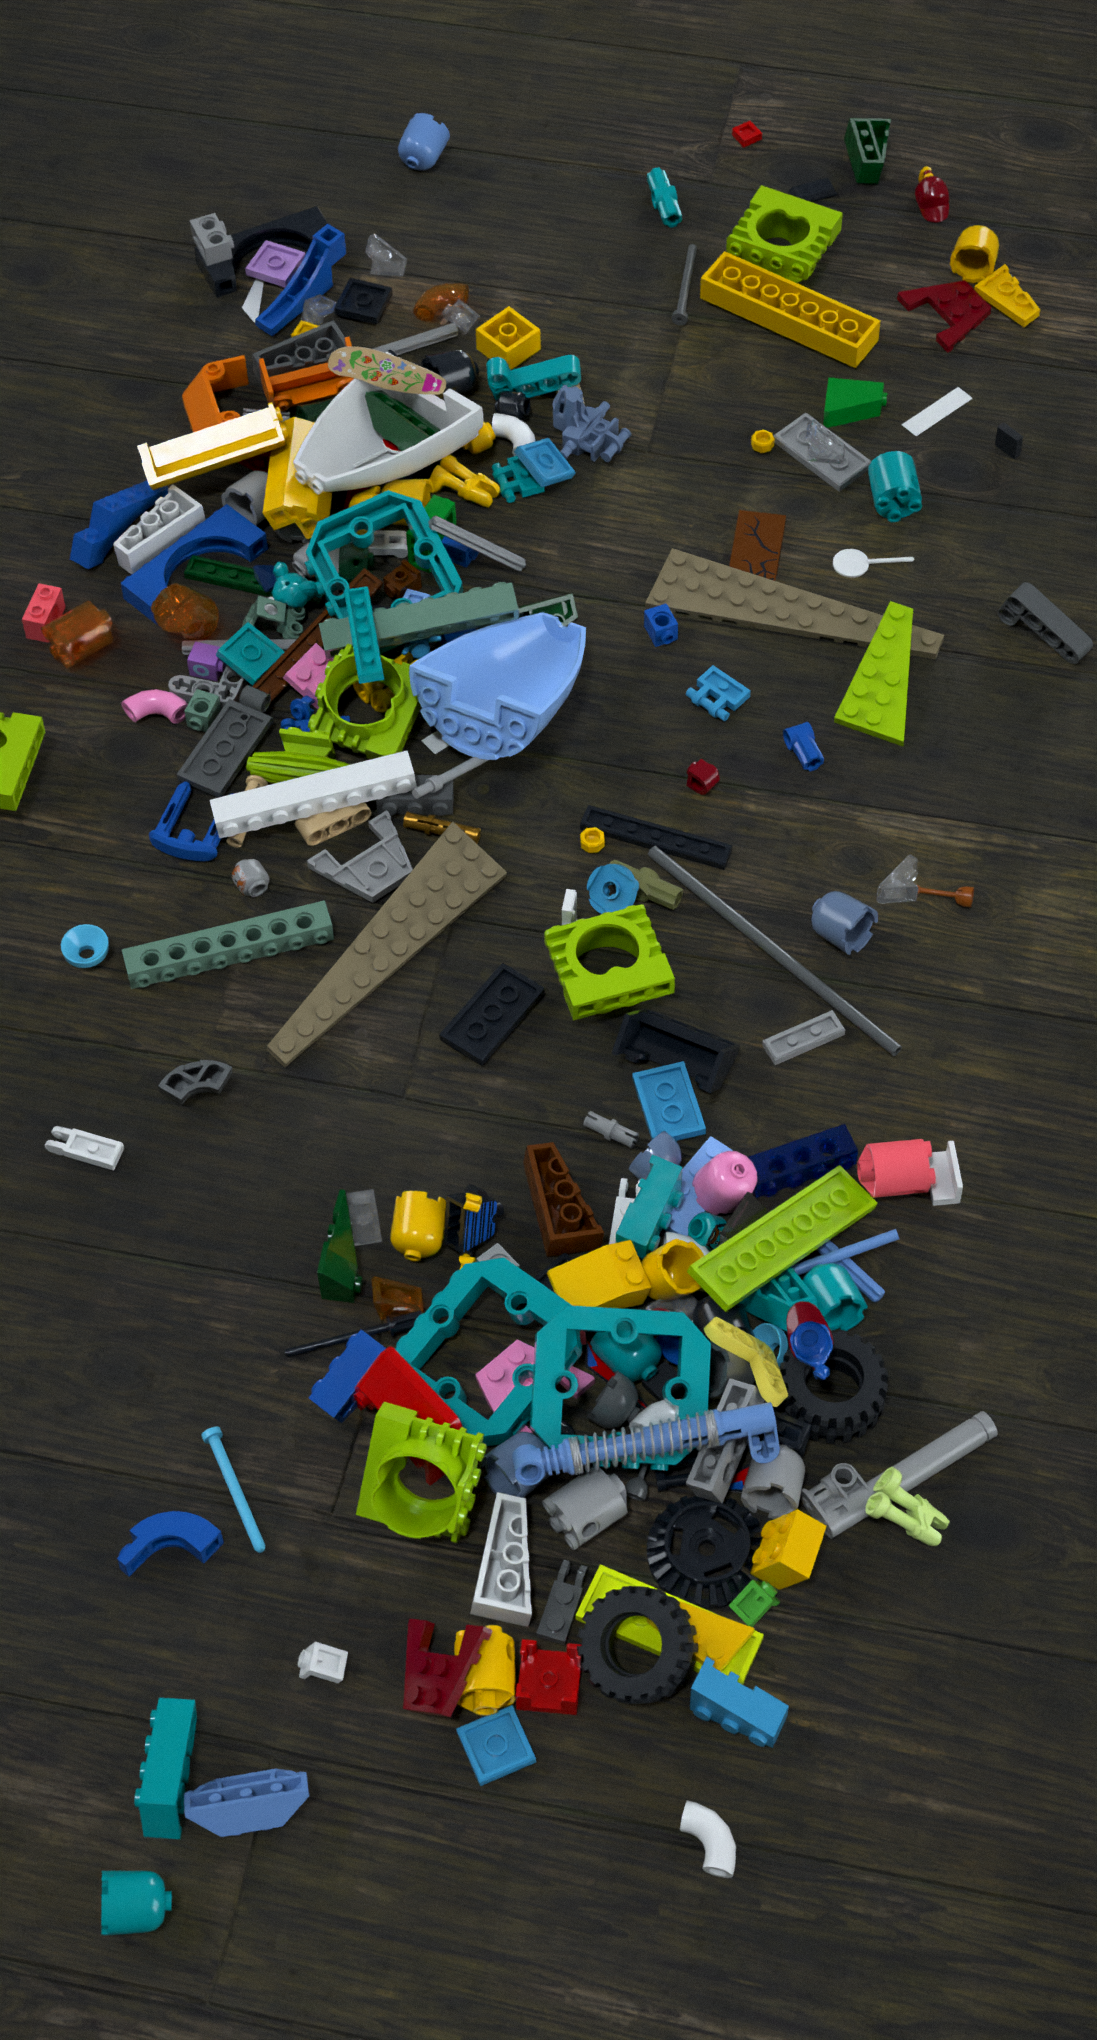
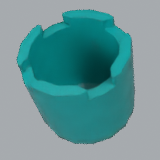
M835 1263L818 1264L804 1276L802 1281L815 1295L818 1309L831 1330L841 1328V1330L847 1331L863 1320L864 1315L862 1312L868 1306L851 1275L843 1266Z
M619 1322L616 1326V1333L621 1338H627L630 1335L631 1328L627 1323ZM597 1332L590 1342L594 1353L614 1374L618 1370L632 1382L641 1379L649 1380L658 1371L656 1366L660 1362L662 1349L653 1335L638 1334L637 1338L631 1343L619 1345L610 1339L608 1333Z
M102 1871L101 1935L151 1932L161 1926L164 1921L165 1911L172 1908V1892L165 1891L164 1881L160 1875L152 1871Z

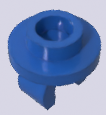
M306 695L302 699L297 698L293 700L290 704L292 716L297 720L310 719L314 710L309 706L315 702V699Z

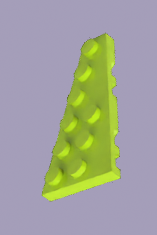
M890 601L834 717V723L903 747L913 619L912 608Z

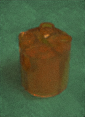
M177 583L163 589L151 605V610L154 613L158 626L164 631L186 640H204L208 638L216 629L219 620L218 608L211 598Z
M90 601L82 603L41 627L42 634L52 645L49 647L52 656L56 660L60 658L66 669L113 642L111 634L113 622L105 609L99 611Z

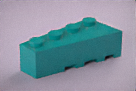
M159 1698L157 1710L152 1709L150 1728H153L152 1735H147L145 1741V1754H148L146 1762H141L140 1780L143 1781L141 1788H136L134 1806L139 1807L144 1837L181 1838L182 1827H180L178 1813L184 1814V1783L189 1781L190 1758L186 1755H192L197 1723L195 1700Z

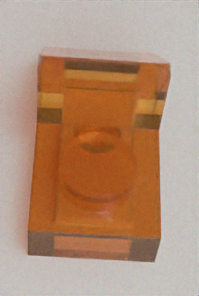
M376 1276L371 1278L373 1304L380 1320H384L386 1316L393 1312L408 1314L421 1310L423 1313L421 1287Z

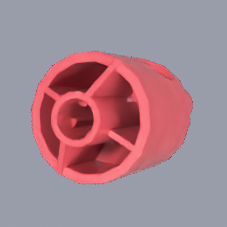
M915 1139L866 1144L857 1162L859 1182L870 1193L872 1198L928 1193L931 1185L936 1182L934 1168L929 1166L928 1157H932L930 1141Z

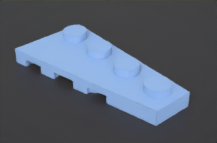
M710 1136L682 1169L681 1192L684 1193V1197L679 1208H673L671 1212L672 1220L666 1231L688 1236L690 1221L698 1213L705 1212L697 1203L695 1188L692 1186L695 1174L717 1154L733 1151L732 1149Z

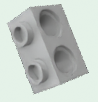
M215 213L190 220L192 238L207 266L232 259L231 249L234 248L232 237L226 234L224 222L219 221Z

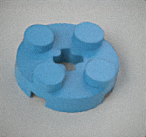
M607 864L600 866L592 872L588 879L587 890H589L591 898L589 902L601 914L625 909L635 902L637 891L639 890V882L634 878L632 872L623 865ZM615 884L616 893L610 896L608 885Z

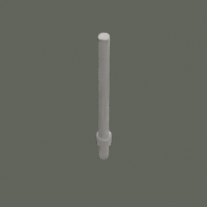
M473 757L439 776L434 775L426 779L424 784L412 790V795L418 799L429 792L434 793L442 789L444 784L489 760Z

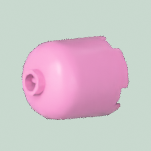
M726 1151L717 1154L694 1176L692 1186L695 1188L697 1203L705 1211L714 1215L733 1213L754 1191L757 1183V1171L753 1162L746 1155L737 1151Z

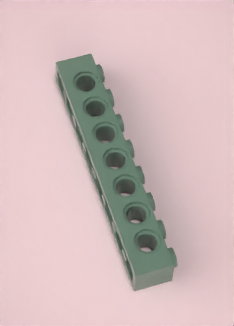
M324 900L121 950L130 986L133 989L147 987L150 984L162 981H172L175 978L187 975H197L200 972L211 969H221L240 962L246 963L252 959L265 956L270 957L289 950H299L302 947L314 944H324L327 941L334 940L331 919Z

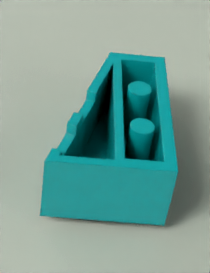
M653 1154L649 1160L650 1173L646 1180L641 1178L638 1187L641 1189L634 1202H630L616 1232V1243L631 1240L638 1257L642 1259L650 1251L657 1249L660 1242V1232L662 1229L667 1230L672 1220L671 1212L673 1208H679L684 1197V1193L681 1192L683 1167Z

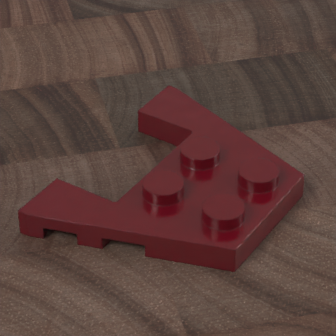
M966 280L897 293V300L908 312L929 303L949 324L950 328L936 334V342L947 353L951 352L957 342H961L971 329L974 330L991 314L992 307Z
M409 1619L403 1709L415 1713L451 1717L468 1683L464 1678L471 1664L477 1665L481 1657L478 1650L484 1639L489 1641L493 1630L484 1626L466 1625L458 1656L430 1653L427 1651L435 1624L427 1620Z

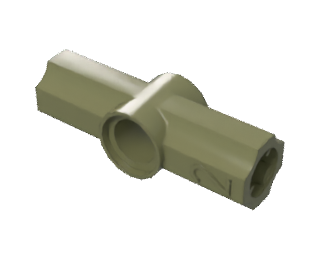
M617 860L610 862V864H620L628 868L639 882L636 900L645 902L649 899L672 910L678 907L683 895L682 888L661 880L658 874L650 868L642 867L638 870Z

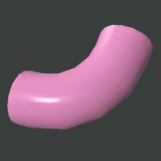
M155 689L141 691L122 701L121 705L133 722H137L147 715L160 714L168 718L172 723L177 724L185 719L184 711L188 703L172 692Z

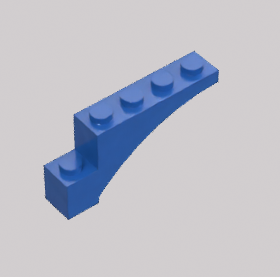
M327 224L313 235L311 245L292 279L274 302L255 319L258 328L273 336L333 287L331 266L346 255L344 233Z
M147 480L93 502L89 528L74 534L70 560L87 569L102 564L113 543L137 517L153 506L160 497L164 498L168 494L169 487L164 486L152 490Z

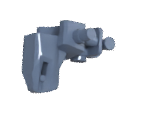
M567 385L562 386L553 401L554 428L563 431V449L560 453L567 459L572 453L578 456L588 452L591 454V460L594 462L600 455L604 461L609 462L614 454H618L623 449V443L631 437V432L627 428H622L618 435L619 420L614 418L609 422L603 419L605 413L610 408L607 402L603 401L597 408L585 407L583 392L577 386L568 388Z

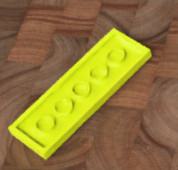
M600 1564L576 1613V1620L586 1624L582 1620L586 1611L592 1612L594 1609L592 1604L598 1598H605L606 1593L613 1589L619 1590L624 1586L657 1588ZM666 1593V1595H668V1596H670V1597H674V1598L677 1599L678 1601H681V1602H684V1603H686V1604H689V1605L695 1606V1607H697V1608L703 1609V1608H701V1607H699V1606H696V1605H694V1604H692V1603H689V1602H687V1601H685V1600H682V1599H680V1598H678V1597H675V1596H673V1595H671V1594ZM629 1617L618 1627L615 1637L660 1656L662 1649L660 1632L647 1623L646 1617ZM754 1630V1634L723 1669L722 1673L728 1676L732 1671L739 1676L737 1682L743 1685L763 1641L764 1634ZM696 1661L693 1671L699 1673L702 1665Z

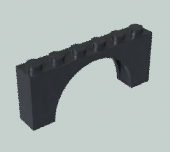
M315 206L232 234L231 237L234 243V248L231 249L232 259L207 266L198 247H194L196 264L216 298L237 291L235 277L237 265L246 255L259 249L265 240L280 245L295 246L308 251L313 235L328 223L319 208Z

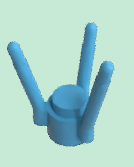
M432 636L412 641L410 644L404 645L402 654L406 655L410 651L414 658L420 659L430 652L429 642H438L442 638L441 636Z

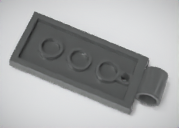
M247 685L241 692L240 703L229 699L177 773L178 780L189 782L191 786L218 798L222 797L274 722L271 716L264 714L270 705L271 695Z

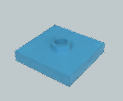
M549 438L518 446L514 451L541 487L571 479L576 473Z
M512 1705L497 1711L493 1715H487L456 1728L458 1737L480 1786L536 1763V1757Z

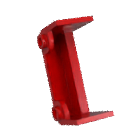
M392 1346L387 1347L377 1356L355 1386L354 1398L357 1401V1407L361 1411L366 1407L371 1410L376 1408L379 1411L382 1404L387 1402L417 1411L416 1418L426 1420L427 1417L434 1419L433 1423L443 1425L446 1422L450 1424V1428L460 1430L463 1427L452 1409ZM409 1456L417 1468L423 1467L425 1469L426 1482L429 1486L445 1475L433 1463L422 1458Z

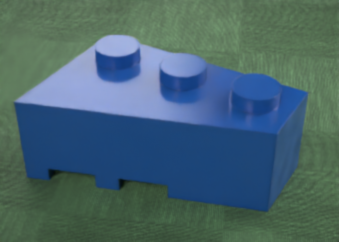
M363 1330L350 1337L345 1351L331 1362L328 1373L323 1379L318 1380L311 1390L312 1394L309 1396L310 1400L341 1423L357 1408V1401L354 1398L356 1384L377 1356L386 1349Z

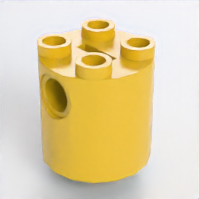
M497 1625L486 1626L493 1630L489 1641L483 1640L478 1650L481 1657L477 1665L471 1664L464 1678L468 1683L457 1703L459 1706L477 1715H493L497 1713L498 1709L506 1708L513 1704L516 1699L515 1643L513 1638L506 1633H502V1628ZM465 1630L456 1633V1640L454 1642L455 1656L459 1654Z

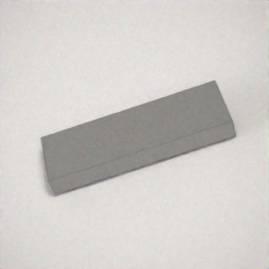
M833 1010L763 1040L762 1046L774 1065H777L845 1035V1029Z

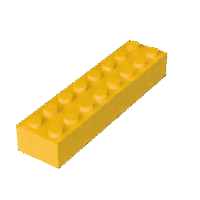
M724 251L701 277V299L854 368L859 365L879 341L880 320Z

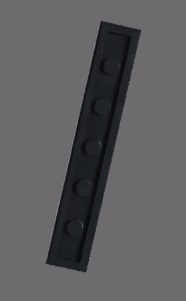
M591 805L587 806L580 823V830L596 827L604 832L605 837L648 849L657 846L665 854L725 870L733 845Z

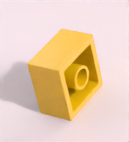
M508 306L476 328L477 350L489 359L493 357L505 359L510 370H512L541 349L540 329Z
M798 1509L768 1521L761 1531L763 1538L760 1547L753 1555L752 1562L754 1564L750 1574L762 1581H767L779 1590L809 1579L826 1525Z

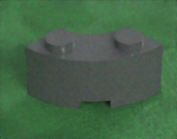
M200 1060L181 1065L164 1077L158 1085V1090L161 1094L181 1105L189 1097L197 1093L209 1092L219 1096L232 1075V1067L213 1060Z

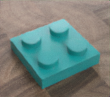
M247 622L217 650L216 656L251 685H254L285 651Z

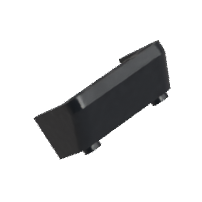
M640 1009L625 1013L611 1054L620 1055L624 1053L627 1060L635 1063L649 1059L664 1066L684 1061L688 1075L695 1078V1081L699 1083L698 1087L711 1093L722 1086L738 1055L740 1045L649 1009Z

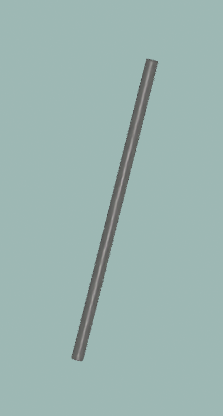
M657 846L650 849L648 856L893 1057L901 1051L902 1046L667 854Z

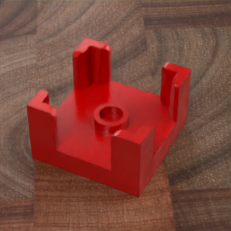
M522 1639L519 1683H517L515 1696L516 1710L576 1715L581 1674L580 1664L582 1663V1656L577 1654V1646L582 1645L567 1644V1652L538 1650L537 1641Z

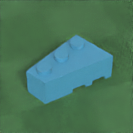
M706 1657L691 1687L690 1710L702 1720L709 1721L711 1719L720 1723L721 1727L730 1733L737 1734L739 1732L748 1736L749 1740L758 1746L764 1747L767 1745L773 1748L787 1718L789 1706L757 1686L752 1690L737 1682L739 1678L737 1674L731 1671L728 1676L712 1667L715 1661Z

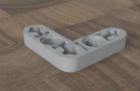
M227 665L219 683L177 675L170 679L168 686L170 692L186 702H190L196 689H207L210 691L209 693L219 696L222 709L229 699L236 702L239 701L247 681ZM231 676H239L241 678L238 682L228 681Z

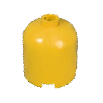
M976 225L966 228L959 236L951 255L950 266L953 273L956 272L963 277L962 280L970 283L981 282L992 274L999 250V241L996 234L986 226Z
M397 479L387 482L381 491L383 493L389 490L420 500L425 508L430 501V493H434V487L430 479ZM405 519L393 523L395 525H407Z
M422 1191L402 1192V1197H396L390 1240L393 1247L403 1254L407 1260L420 1261L421 1258L433 1256L439 1251L445 1233L446 1200L439 1197L438 1201L427 1198L428 1193Z
M674 1239L647 1254L641 1261V1264L651 1285L648 1296L659 1302L673 1301L700 1289L701 1286L687 1273L690 1265L704 1256L702 1250L693 1242L687 1243Z

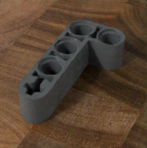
M1022 583L998 610V616L1003 623L1013 626L1021 619L1071 664L1078 663L1093 647L1091 638L1030 583Z

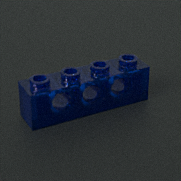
M842 1124L749 1156L748 1158L753 1162L757 1171V1183L753 1191L755 1197L771 1196L781 1189L797 1187L813 1178L820 1179L839 1165L844 1170L851 1168L857 1162L858 1149L846 1125ZM829 1153L831 1156H824L822 1154ZM797 1162H805L807 1164L801 1165ZM778 1170L781 1171V1173H773L772 1171Z

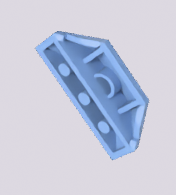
M270 1769L214 1779L199 1786L194 1791L190 1790L184 1793L185 1817L220 1837L237 1836L242 1833L282 1827L309 1797L307 1774L301 1771L296 1773L291 1770Z

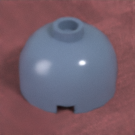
M663 1131L647 1144L649 1147L643 1153L640 1152L631 1163L629 1171L638 1180H641V1178L646 1180L650 1173L649 1160L652 1154L679 1165L682 1160V1151L679 1144L671 1135Z

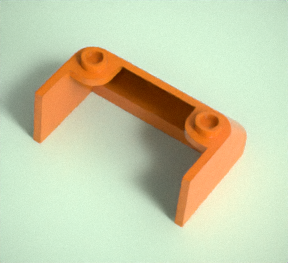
M345 337V347H352L350 338ZM259 359L264 394L268 403L272 402L274 408L279 407L280 412L288 410L289 407L337 396L354 379L334 374L329 369L328 363L269 377L264 359Z
M244 355L206 364L183 392V404L193 433L241 417L235 411L220 413L213 393L249 385Z

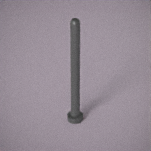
M691 244L688 247L677 310L672 314V322L676 325H684L688 320L686 306L697 252L695 244Z

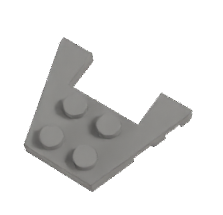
M387 810L368 822L369 828L381 841L343 865H340L324 849L307 860L308 868L372 903L400 886L413 869Z

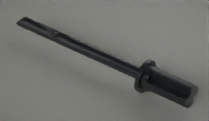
M419 1310L392 1318L388 1315L386 1316L388 1323L362 1330L369 1336L390 1331L391 1337H394L396 1333L411 1330L414 1327L415 1320L422 1314V1311ZM360 1330L288 1348L284 1352L287 1357L319 1348L348 1342L352 1335L358 1334Z

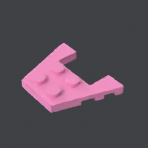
M518 1339L476 1374V1381L493 1413L515 1387L512 1381L514 1370L519 1365L525 1363L533 1365L534 1347ZM572 1366L569 1371L575 1375L578 1381L577 1391L573 1395L577 1399L595 1384V1378ZM563 1377L559 1383L568 1391L570 1382L566 1377ZM533 1378L526 1379L523 1386L531 1385ZM526 1425L520 1431L532 1433Z

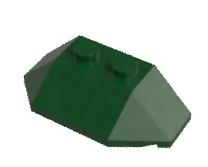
M382 390L366 392L365 399L373 428L381 434L382 438L398 446L397 448L400 451H404L441 431L410 407L388 396L386 392Z

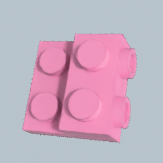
M317 643L283 677L303 697L307 695L315 699L312 705L316 709L319 708L317 706V697H315L317 686L325 680V669L328 662H333V658L326 660L325 651Z

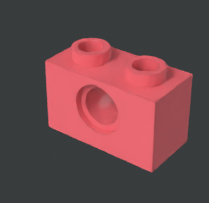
M38 584L22 618L26 638L50 642L66 607L62 588Z

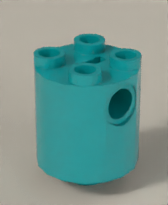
M892 451L883 453L872 460L868 466V476L877 513L887 518L889 522H898L901 518L919 511L922 508V496L913 458L907 453Z

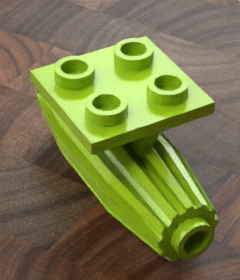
M289 727L288 729L280 728L279 731L285 751L254 752L252 757H248L246 769L251 775L260 776L267 782L275 784L351 764L331 759L335 758L336 753L330 735H327V733L319 730L304 732L299 728Z

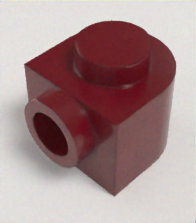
M700 759L698 762L695 761L687 770L686 786L698 794L705 795L719 782V771L714 765L707 763L703 759Z

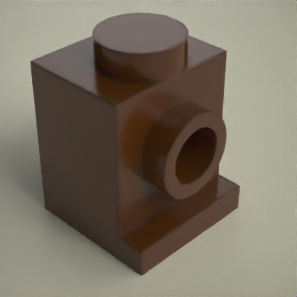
M405 559L401 561L399 567L383 577L384 591L391 598H403L407 589L418 591L422 588L421 572Z

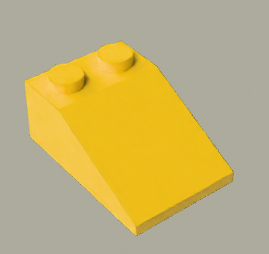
M631 1240L605 1245L547 1272L555 1294L573 1306L623 1309L643 1304L651 1289V1285Z

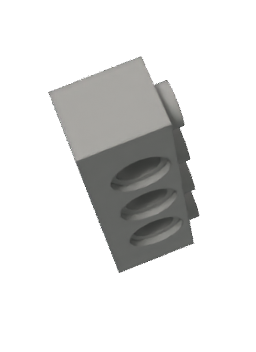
M729 1378L717 1410L722 1412L763 1404L765 1400L756 1386ZM746 1437L727 1440L724 1445L719 1447L707 1448L705 1445H702L686 1482L696 1496L723 1503L747 1445Z

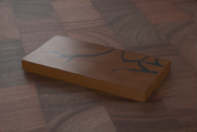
M739 510L729 566L776 581L786 515Z

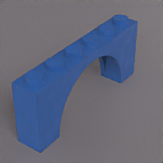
M226 504L205 521L199 523L186 535L180 537L170 547L161 551L154 559L145 563L131 576L126 577L121 582L123 598L163 629L180 616L178 601L167 588L172 573L179 565L190 559L192 555L197 556L210 552L231 553L252 562L268 550L266 533Z

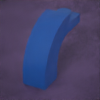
M180 1511L163 1512L142 1520L129 1530L133 1543H128L122 1548L117 1560L121 1571L128 1577L154 1552L166 1547L183 1548L204 1564L224 1544L221 1531L198 1515Z

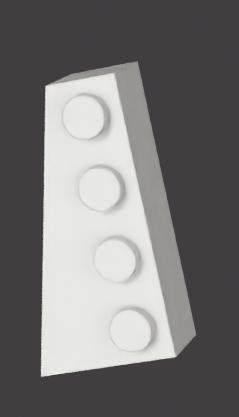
M175 485L168 489V494L164 498L160 497L155 502L156 506L150 512L146 511L140 516L141 521L137 525H132L113 543L119 565L130 574L135 573L145 563L158 556L161 551L170 547L180 537L186 535L199 523L206 520L202 505Z
M497 1492L470 1614L528 1627L532 1616V1609L530 1604L531 1589L525 1498Z

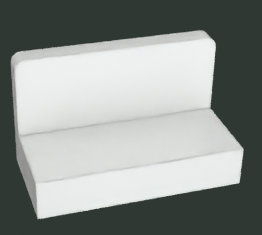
M948 1141L946 1151L932 1152V1157H928L929 1166L934 1168L936 1177L935 1184L931 1185L930 1188L933 1206L958 1204L961 1200L963 1184L954 1141Z

